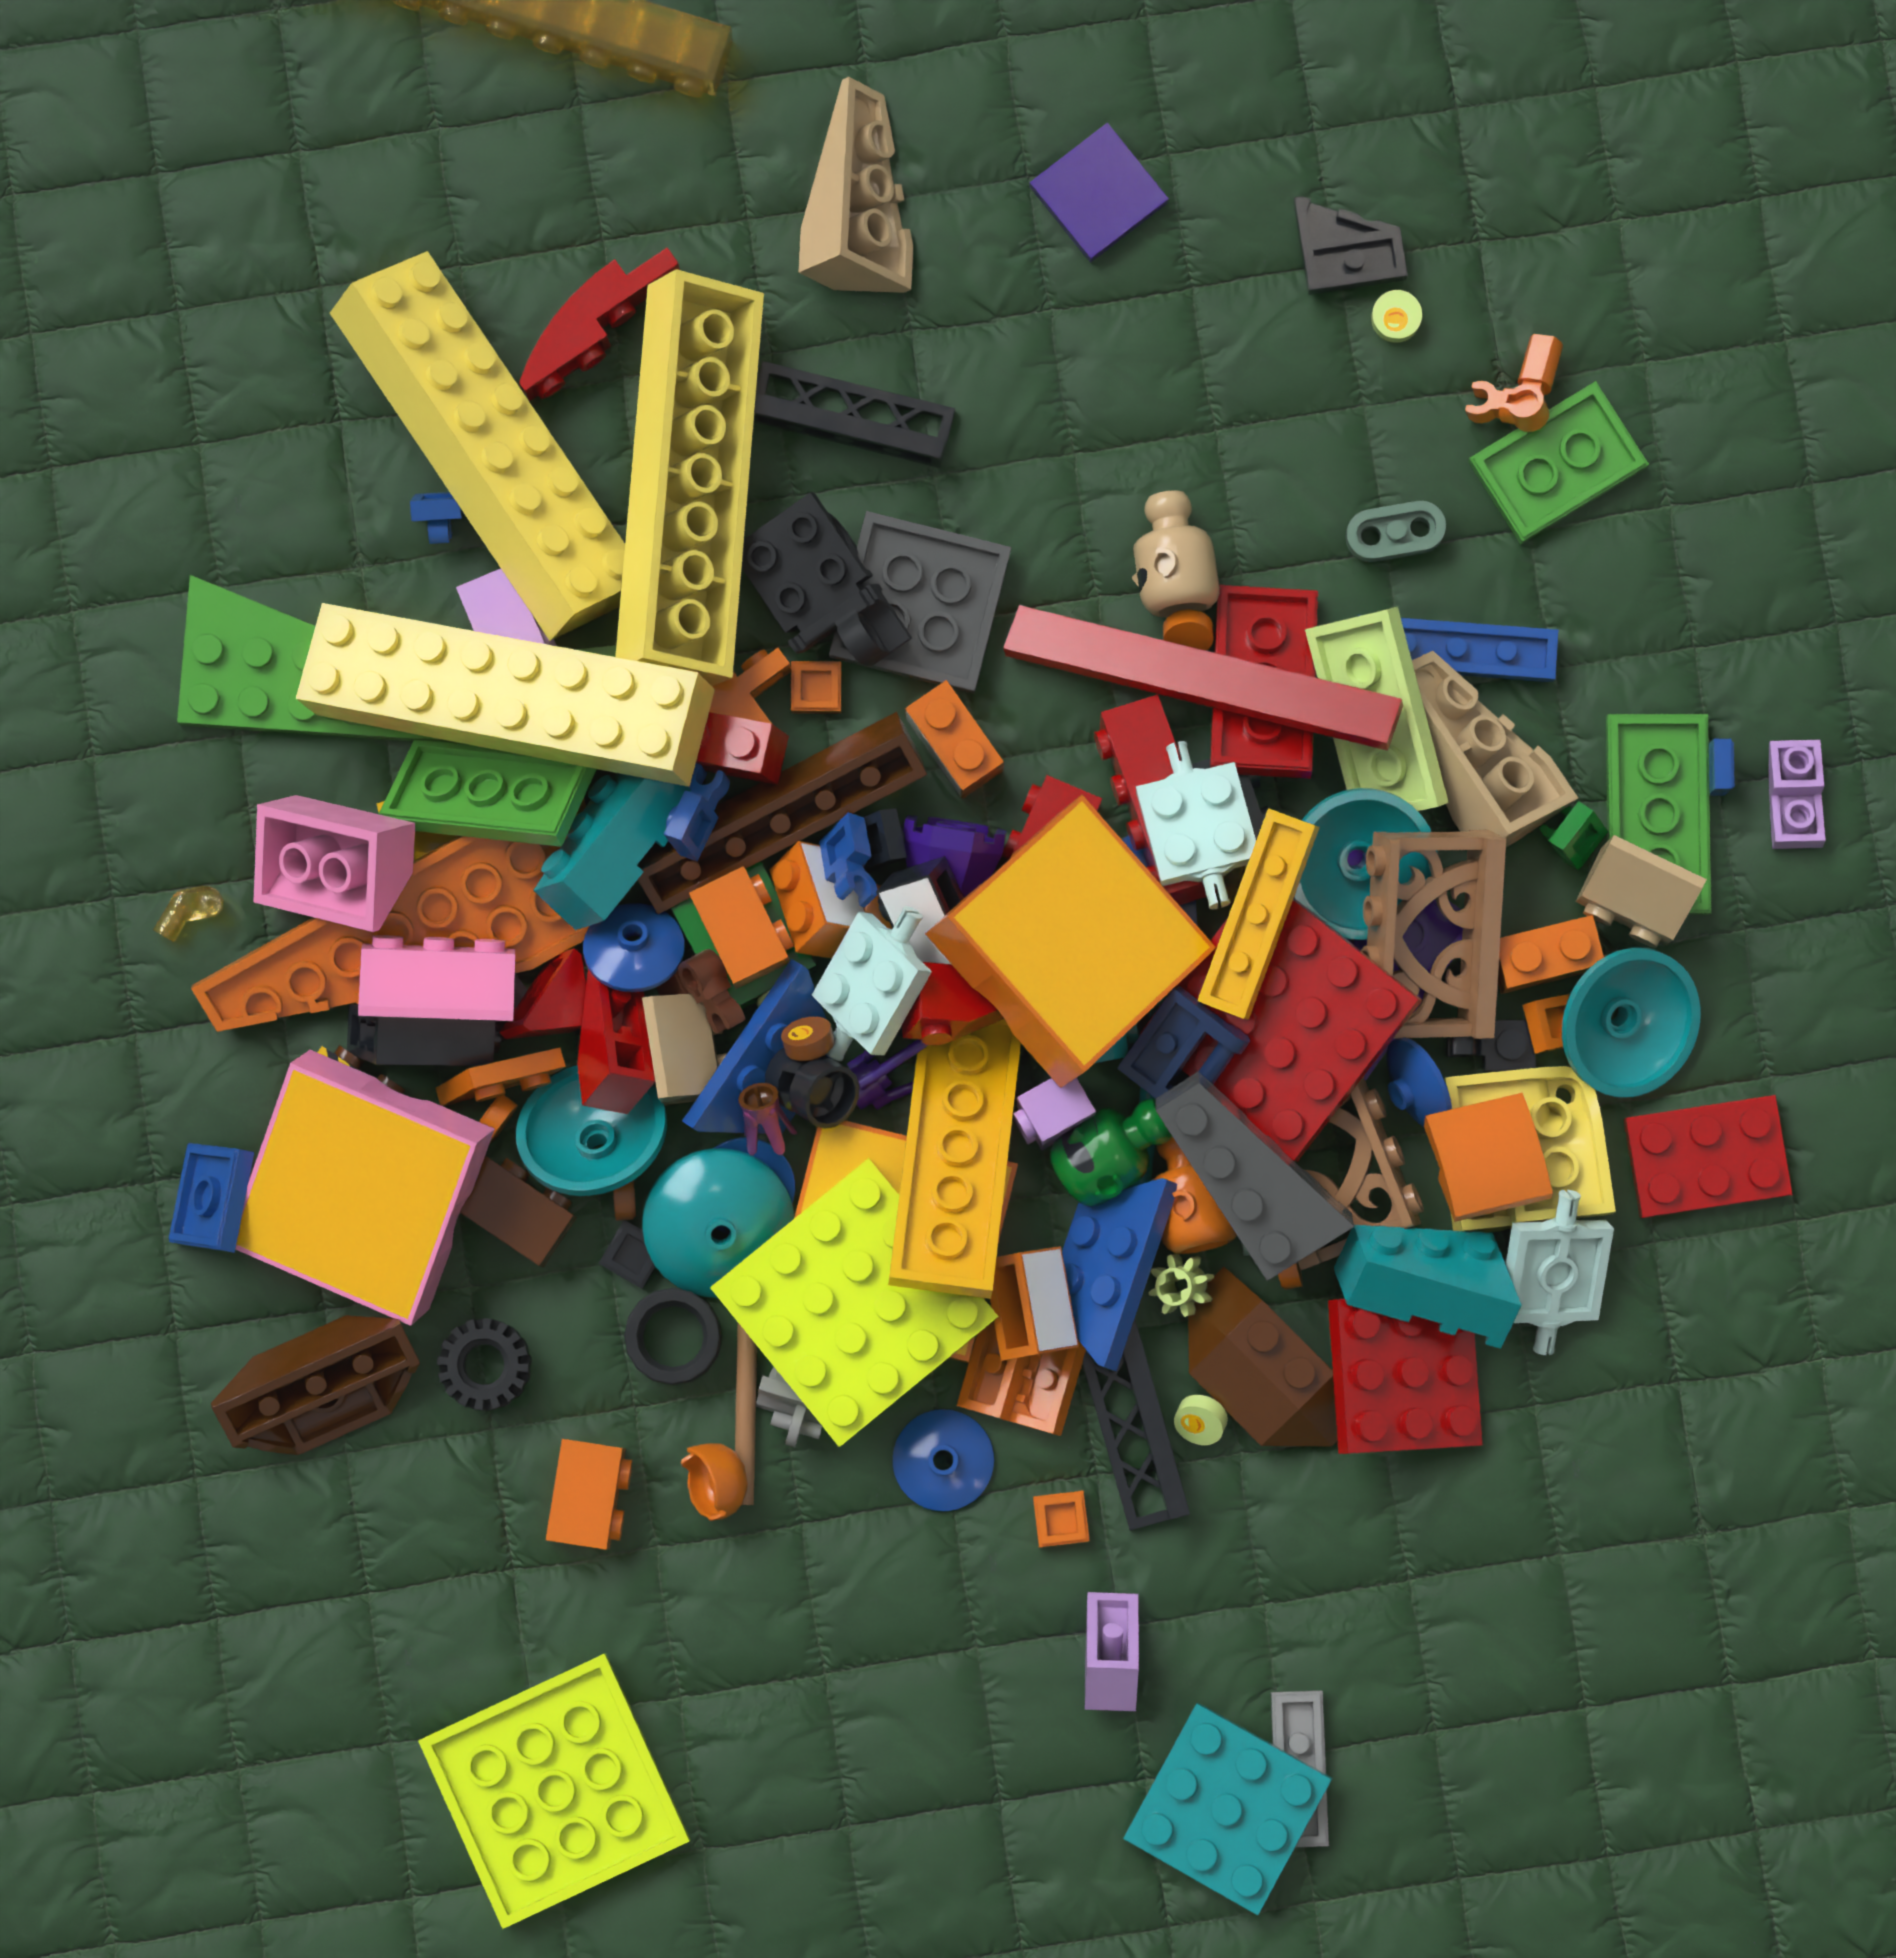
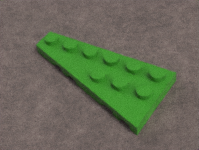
M190 575L177 723L180 726L399 741L421 739L453 742L317 716L296 699L316 626Z

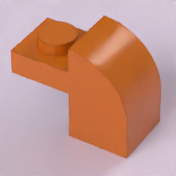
M776 648L770 654L765 649L760 650L741 665L744 671L741 675L737 677L733 672V678L712 686L715 691L709 712L772 724L754 699L791 672L790 663L779 648Z

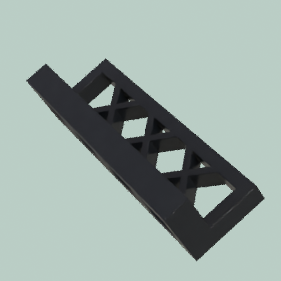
M762 361L756 385L753 422L941 468L955 408ZM770 376L791 381L799 397L789 401L765 395ZM800 384L812 386L815 388L805 393ZM826 390L837 392L846 404L847 409L838 413L817 408L812 405L810 399ZM849 396L861 398L862 400L853 405ZM873 402L886 404L896 420L886 425L862 419L858 411ZM896 407L910 410V412L901 416ZM921 414L942 418L938 437L911 431L906 423Z
M1134 1318L1117 1372H1110L1094 1363L1087 1350L1082 1362L1129 1530L1190 1514ZM1123 1363L1125 1364L1130 1382L1117 1376ZM1096 1371L1109 1377L1102 1390ZM1113 1381L1133 1392L1135 1405L1126 1421L1106 1410L1103 1398ZM1137 1411L1143 1431L1131 1425ZM1109 1419L1122 1426L1116 1439L1114 1438ZM1127 1429L1146 1439L1149 1454L1140 1470L1120 1460L1117 1447ZM1151 1460L1157 1480L1144 1474ZM1123 1468L1136 1475L1129 1488ZM1141 1478L1160 1489L1166 1510L1136 1517L1131 1496Z

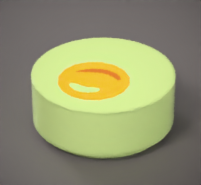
M1392 290L1381 295L1376 301L1371 314V322L1375 332L1382 339L1394 343L1406 341L1415 335L1422 320L1420 303L1412 294L1403 290Z
M1191 1395L1183 1399L1174 1417V1425L1177 1432L1187 1441L1198 1445H1211L1219 1441L1228 1421L1227 1413L1223 1406L1216 1400L1204 1395Z

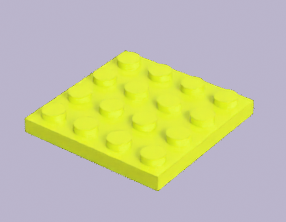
M869 1158L710 1287L839 1447L999 1317L984 1298L888 1285L899 1194Z
M606 1653L418 1740L502 1929L690 1841V1837Z

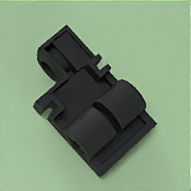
M814 492L804 496L744 539L742 569L784 632H793L798 628L801 631L797 636L788 641L796 654L806 652L838 630L843 643L860 664L871 667L912 639V637L881 591L883 589L879 584H869L864 587L862 583L872 577L873 574L864 567L858 558V550L847 531L832 514L827 512Z

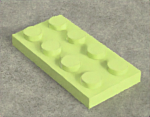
M1398 606L1306 629L1305 632L1317 678L1401 698L1403 702V708L1388 751L1333 737L1346 789L1373 788L1383 790L1402 798L1417 811L1449 803Z

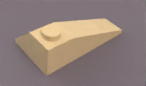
M847 77L841 82L803 218L800 234L798 273L833 290L905 293L911 290L913 241L910 229H902L898 203L904 201L902 184H894L889 158L895 153L885 96L851 77Z
M1431 651L1412 660L1449 802L1446 805L1452 820L1460 832L1488 829L1506 838V847H1508L1578 799V796L1551 756L1539 746L1532 749L1512 731L1515 724L1504 714L1497 718L1478 700V691L1439 655Z

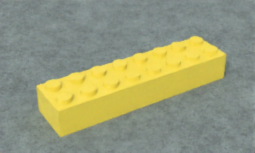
M426 251L352 282L331 310L330 315L532 613L549 641L620 607L625 552L624 541L429 252Z
M676 269L650 283L647 288L615 657L698 672L711 686L733 678L764 293Z
M322 603L296 699L317 716L690 787L715 689L698 672Z

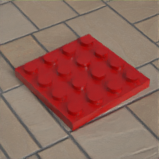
M1293 898L1249 1020L1204 1004L1228 1024L1239 1028L1250 1038V1043L1243 1053L1234 1055L1214 1083V1086L1237 1106L1258 1129L1275 1141L1286 1155L1293 1161H1299L1419 1006L1422 999L1298 900ZM1227 919L1210 940L1216 949ZM1216 949L1175 987L1181 986L1198 1000ZM1147 1023V1024L1145 1025V1027L1141 1030L1140 1035H1141V1033L1144 1031V1029L1146 1028V1026L1148 1025V1023ZM1207 1034L1182 1070L1190 1077L1197 1073L1219 1042Z

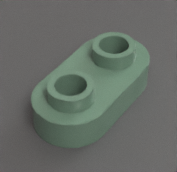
M1414 501L1368 509L1359 512L1351 519L1345 535L1346 545L1353 556L1365 562H1377L1423 554L1432 551L1440 544L1446 531V520L1442 511L1436 505L1427 501ZM1421 521L1427 525L1428 534L1423 537H1417L1411 532L1410 525L1413 522ZM1365 530H1373L1379 535V542L1376 545H1367L1362 541L1361 534Z

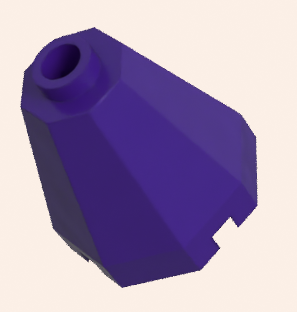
M908 815L905 818L903 831L905 834L904 846L907 858H905L907 868L945 856L964 898L992 876L1004 852L1006 830L997 828L993 838L987 836L989 826L940 817H928L927 824L917 826L918 816Z

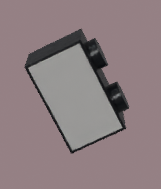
M943 856L893 872L876 891L881 915L887 922H890L893 928L904 906L918 910L919 914L923 915V919L919 922L909 940L917 958L922 962L951 964L925 935L927 931L964 899L946 857Z

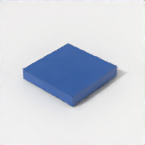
M188 1143L169 1234V1242L235 1253L254 1152Z

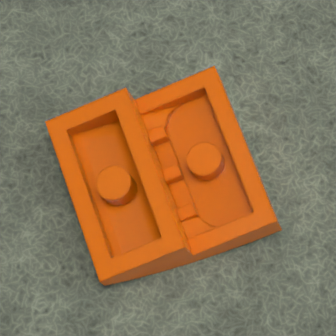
M1523 1093L1425 1116L1424 1128L1440 1167L1438 1180L1454 1222L1552 1198L1553 1192L1544 1155Z
M993 1321L977 1334L956 1406L1061 1436L1086 1349L1078 1340L1079 1347L1001 1361Z

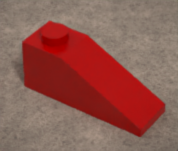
M923 962L932 973L902 1023L903 1038L920 1039L926 1045H943L1001 1021L1004 1017L987 998L969 985L953 965Z
M589 969L577 1061L582 1106L628 1114L655 1083L642 1000L644 998V991L624 992L612 989L598 981Z

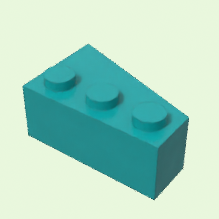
M620 773L614 776L604 775L590 788L588 792L590 801L583 812L575 816L562 847L552 853L542 865L541 871L544 874L533 891L575 930L605 921L644 872L637 865L656 842L660 847H664L667 844L668 839L664 836L667 817L672 808L679 804L684 791L691 792L688 786Z
M1354 1225L1334 1266L1347 1305L1409 1322L1412 1315L1441 1323L1439 1331L1455 1335L1458 1328L1486 1336V1345L1500 1349L1522 1306L1493 1233Z

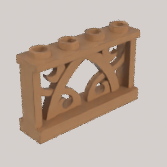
M1488 829L1469 830V832L1373 833V844L1368 847L1366 852V869L1371 876L1370 896H1366L1363 904V918L1368 926L1367 946H1364L1361 951L1414 994L1418 995L1419 988L1425 991L1420 1006L1412 1013L1394 1038L1469 1036L1475 1039L1494 1038L1506 838ZM1435 850H1467V860L1443 869L1441 860ZM1410 852L1421 853L1428 861L1431 876L1425 880L1423 873L1419 869L1408 865L1412 876L1407 883H1399V860ZM1449 889L1454 900H1456L1460 893L1465 892L1463 909L1459 911L1453 910L1447 896ZM1397 898L1402 899V901L1398 904V906H1397ZM1435 899L1443 916L1450 922L1463 928L1462 940L1452 943L1437 956L1429 973L1410 952L1403 939V935L1416 916ZM1454 958H1461L1460 975L1453 976L1452 971L1448 969L1445 983L1441 981L1449 962ZM1394 963L1400 970L1393 972ZM1436 998L1458 1007V1018L1428 1017L1433 1009Z
M1363 1077L1329 1121L1356 1139L1352 1162L1341 1187L1338 1188L1333 1180L1320 1172L1306 1171L1337 1202L1339 1201L1352 1213L1354 1225L1401 1227L1404 1229L1415 1227L1421 1224L1418 1214L1424 1212L1422 1200L1413 1183L1406 1185L1399 1167L1405 1164L1403 1152L1395 1136L1387 1137L1381 1119L1386 1117L1384 1104L1375 1088L1372 1090L1368 1089ZM1351 1097L1359 1117L1341 1107ZM1373 1155L1376 1157L1382 1174H1368ZM1375 1188L1384 1189L1392 1202L1388 1217L1379 1223H1372L1362 1219L1351 1206L1355 1198H1357L1359 1203L1365 1207H1378L1370 1198V1194ZM1347 1239L1325 1248L1322 1246L1298 1261L1300 1269L1311 1268L1338 1257Z

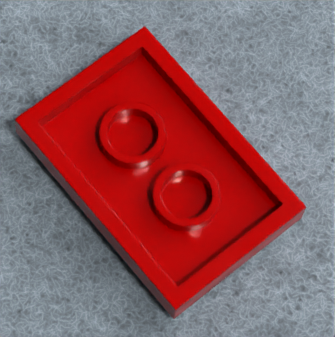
M1776 1095L1623 1119L1640 1219L1793 1195Z

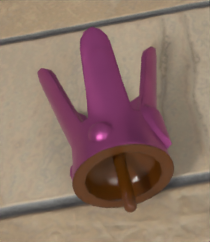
M769 1083L750 1085L739 1095V1104L744 1112V1136H747L748 1153L752 1156L757 1152L758 1124H762L774 1152L782 1155L785 1152V1143L778 1122L779 1117L791 1134L795 1135L797 1132L779 1105L778 1090Z

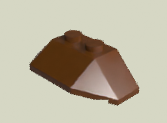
M1223 1267L1207 1283L1205 1292L1211 1296V1302L1198 1303L1194 1301L1195 1314L1188 1316L1189 1375L1214 1400L1219 1402L1225 1411L1260 1446H1333L1338 1441L1333 1370L1262 1299Z
M345 1315L252 1357L211 1402V1407L233 1448L246 1449L251 1447L266 1452L300 1455L391 1414L405 1391L412 1373H415L420 1365V1361L399 1319Z

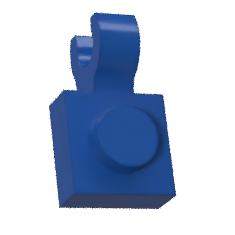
M698 763L695 764L689 787L691 792L685 790L679 804L672 808L667 817L666 830L664 832V836L680 856L698 861L719 818L714 811L717 803L727 793L730 785V780L721 770L716 772L711 783L702 785L707 772Z
M848 812L819 841L825 879L835 883L834 890L838 899L844 900L854 890L858 896L859 905L865 908L877 896L876 891L878 889L873 878L863 868L871 858L865 818Z

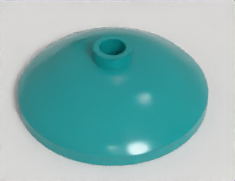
M1357 788L1345 790L1324 799L1302 819V821L1320 828L1294 898L1344 938L1365 940L1368 935V926L1363 918V904L1366 896H1370L1371 876L1366 869V852L1368 847L1373 844V833L1432 831L1423 816L1402 798L1383 790ZM1356 849L1362 850V861L1357 865H1349L1347 862L1349 853ZM1410 852L1399 860V883H1407L1410 880L1412 872L1408 865L1419 869L1423 873L1425 880L1431 876L1428 861L1421 853ZM1397 898V906L1402 899Z
M1623 949L1597 961L1583 974L1573 988L1562 1020L1563 1048L1575 1074L1593 1089L1614 1097L1640 1096L1665 1084L1684 1065L1698 1036L1701 1008L1694 981L1680 963L1670 956L1653 949ZM1618 1007L1617 1016L1611 1020L1612 1013Z
M577 1065L550 1077L551 1083L537 1088L527 1099L520 1112L516 1126V1144L524 1166L545 1187L559 1193L575 1196H590L610 1192L636 1179L657 1157L664 1143L667 1131L666 1110L663 1102L658 1099L657 1089L654 1085L650 1087L628 1114L582 1106ZM604 1144L601 1148L593 1149L597 1145Z
M712 1148L701 1150L674 1162L653 1184L643 1209L642 1230L644 1242L654 1265L671 1283L699 1296L718 1298L710 1287L794 1219V1210L784 1183L775 1171L760 1159L733 1149ZM720 1225L730 1229L729 1235L722 1240L715 1239L711 1235L712 1230Z

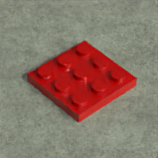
M1345 1299L1328 1300L1338 1454L1483 1445L1475 1333L1458 1328L1456 1334L1451 1335L1439 1331L1441 1323L1412 1315L1409 1322L1347 1305Z

